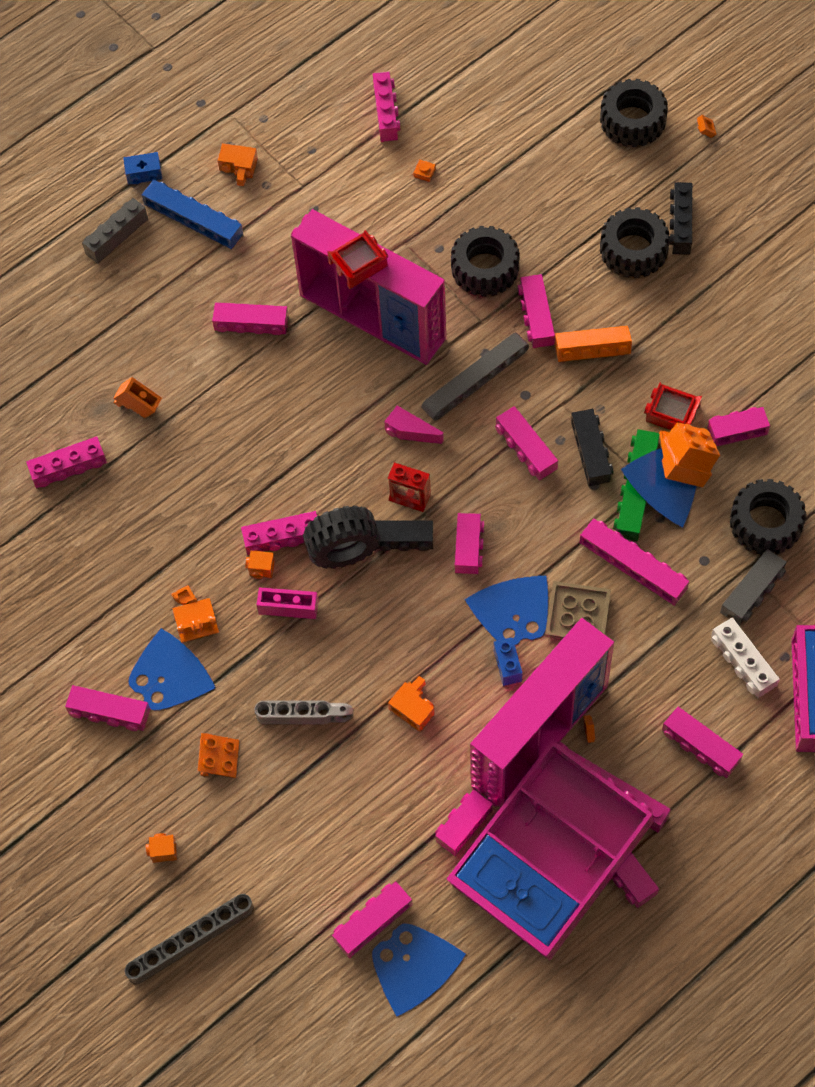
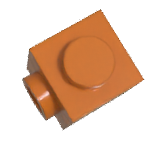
M251 551L250 557H247L245 562V568L248 569L249 575L257 579L273 577L274 553Z
M159 833L155 834L154 837H149V844H146L147 857L150 856L153 863L177 860L174 835Z

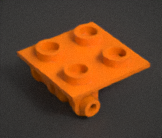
M210 598L172 608L181 643L219 633Z
M201 733L198 760L200 775L206 777L210 773L236 778L239 740Z

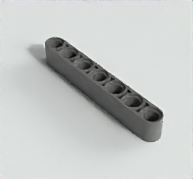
M518 333L511 334L423 402L421 408L434 421L440 419L524 355L529 349V344Z
M246 894L235 896L130 961L125 967V975L133 984H140L250 916L254 910L251 898ZM242 902L249 903L246 909H239V904ZM224 913L231 914L228 920H221V916ZM206 924H212L213 928L210 931H203V927ZM187 936H195V939L192 942H185V938ZM171 946H176V947H177V950H176L175 953H173V954H168V953H167V950H168L169 947H171ZM151 958H159L157 964L149 965ZM139 968V975L136 977H132V970Z

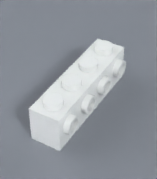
M733 617L713 629L711 635L713 644L722 650L725 660L728 663L731 662L735 668V673L747 683V689L751 694H755L759 698L777 687L779 682L778 676Z

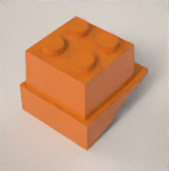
M678 422L670 432L661 430L659 434L666 479L703 488L712 476L711 469L720 457L710 432L705 428H697L690 424Z

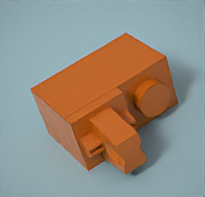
M222 143L217 160L219 171L234 173L237 176V185L244 186L247 178H253L258 160L257 150L252 147Z
M131 377L120 385L113 399L115 400L114 404L118 407L130 408L143 418H147L155 413L162 397Z
M420 676L413 683L405 682L388 702V708L391 712L419 732L435 715L434 705L428 699L424 698L423 700L421 698L423 694L421 690L426 685V682Z

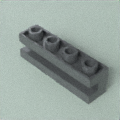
M767 549L722 604L720 613L726 617L728 615L734 617L739 626L743 621L747 622L753 614L751 612L754 607L758 608L764 600V594L766 592L769 594L775 586L774 582L776 579L780 580L786 573V561Z

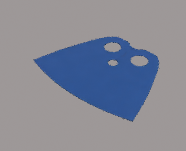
M662 448L634 460L621 469L635 490L654 509L683 528L691 509L697 486L666 479L662 463Z
M531 576L504 581L489 586L464 599L477 619L497 641L505 639L503 631L507 628L515 631V637L513 638L515 645L523 638L533 640L542 637L545 633L548 615L547 576ZM514 615L520 617L518 622L513 620ZM528 622H536L539 627L538 630L534 633L528 632L526 629Z
M162 628L143 651L128 681L129 686L135 692L141 693L144 696V702H148L152 710L166 709L215 689L213 681L199 659L181 641ZM139 675H146L148 677V683L145 686L137 685L136 678ZM159 677H164V682L159 683L157 680ZM154 692H161L164 698L160 703H154L151 700Z
M405 923L399 925L392 932V937L388 941L380 942L372 951L376 973L396 1017L414 1008L437 991L452 975L466 955V953L444 939L420 927ZM407 931L412 934L413 939L411 943H401L399 937L402 932ZM383 949H390L393 952V958L388 962L380 958V952ZM405 954L410 955L409 961L403 960Z

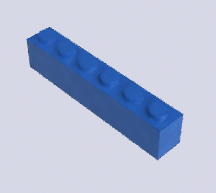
M153 179L142 193L144 205L230 249L236 245L243 235L242 224L238 220L228 218L224 213L217 212L208 205L197 202L193 197L183 195L177 189L169 188L163 182Z

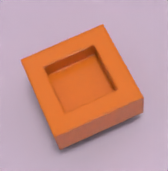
M704 115L697 118L698 130L701 134L710 138L717 135L713 120Z
M419 160L413 172V177L430 182L436 170V164Z

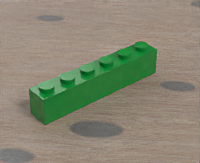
M637 429L636 436L632 435L630 446L634 448L633 452L628 454L627 463H631L657 450L660 434ZM624 475V479L627 482L626 485L621 487L620 496H623V501L618 502L616 513H620L619 519L615 518L613 530L621 533L625 539L638 541L646 500L635 490Z

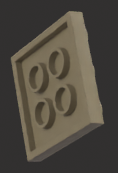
M553 581L545 637L562 640L581 618L605 634L611 589Z

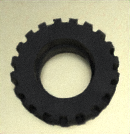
M626 79L625 82L620 81L616 83V86H611L605 92L601 102L600 123L602 130L606 132L608 138H613V142L617 144L622 143V146L626 147L627 145L637 147V145L645 146L648 142H654L656 137L661 136L666 126L668 102L664 93L661 90L658 91L659 88L656 85H651L646 80L643 82L641 79ZM628 107H636L644 110L648 115L640 119H631L623 116L620 111Z
M635 207V209L625 208L624 211L619 210L615 212V216L611 215L607 219L601 231L600 254H602L601 258L610 270L614 269V273L618 275L621 273L627 278L629 276L640 278L642 275L644 277L649 276L650 272L655 273L659 267L663 266L668 255L670 236L665 221L659 219V215L650 213L651 211L648 209L640 210L639 207ZM636 235L645 238L650 243V246L642 250H630L622 246L619 240L626 236Z
M479 226L477 229L473 227L469 229V232H463L460 238L455 240L454 246L451 249V269L455 282L458 286L462 285L464 291H471V294L476 296L481 294V297H487L488 294L494 296L497 295V292L503 293L506 291V287L510 288L518 277L520 261L518 244L514 239L512 240V236L509 233L505 234L504 230L500 228L497 230L494 226H489V228ZM479 254H492L501 260L497 266L489 269L477 268L469 261Z
M763 479L756 480L755 484L753 482L747 484L746 488H742L738 492V496L735 497L730 514V527L733 528V536L735 538L738 537L737 542L742 546L745 544L747 550L752 551L753 549L757 551L756 554L760 555L767 549L773 553L777 552L780 554L785 552L786 548H792L794 543L800 538L806 519L805 503L800 501V494L798 492L794 493V488L790 485L788 487L785 486V482H773L774 479H767L765 482H763ZM760 506H769L777 509L783 515L785 523L777 528H765L758 525L752 519L750 512Z
M355 505L352 507L334 508L332 511H326L322 515L315 517L305 527L303 534L311 562L325 569H336V567L342 568L346 567V565L356 564V562L372 555L373 551L378 549L381 541L372 512L365 507Z

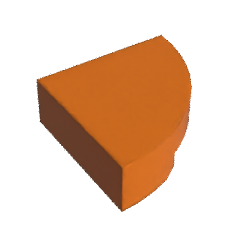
M188 585L171 594L173 599L182 605L197 601Z
M590 715L583 716L587 742H595L592 717Z

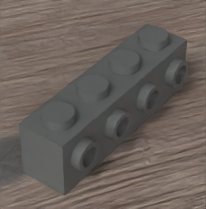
M134 198L125 202L116 213H113L106 222L100 224L91 235L84 239L82 245L85 254L97 264L100 263L148 220L146 208Z

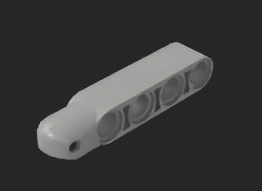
M260 701L254 708L256 718L261 724H328L329 722H346L353 717V707L346 703H329L327 701ZM262 710L269 711L266 715L259 714ZM282 710L289 711L286 715L279 714ZM302 710L309 711L306 715L299 714ZM321 710L329 711L326 715L319 714Z

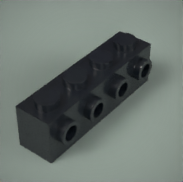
M675 182L674 189H670V200H673V204H670V215H673V219H670L669 230H672L669 245H672V254L690 255L693 183Z

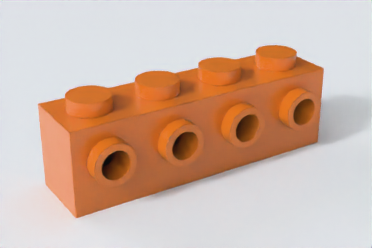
M628 326L555 333V350L558 362L631 354L632 339Z

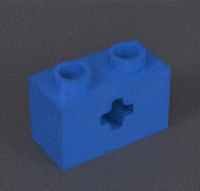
M158 152L123 157L128 185L153 181V179L156 181L163 179Z
M513 637L494 641L493 651L503 686L522 682V669Z

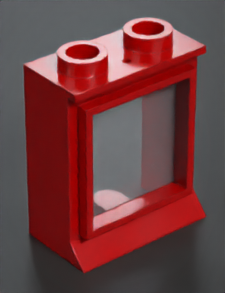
M366 230L337 249L327 251L329 264L335 263L337 273L340 276L345 275L349 289L388 267L387 252L384 248H380L377 245L375 237L369 235Z
M660 382L658 388H654L650 397L652 399L651 404L647 403L645 407L646 422L672 430L677 422L691 425L695 420L697 409L701 406L702 396H694L663 385Z
M394 462L387 478L390 490L388 501L424 512L431 496L430 474Z

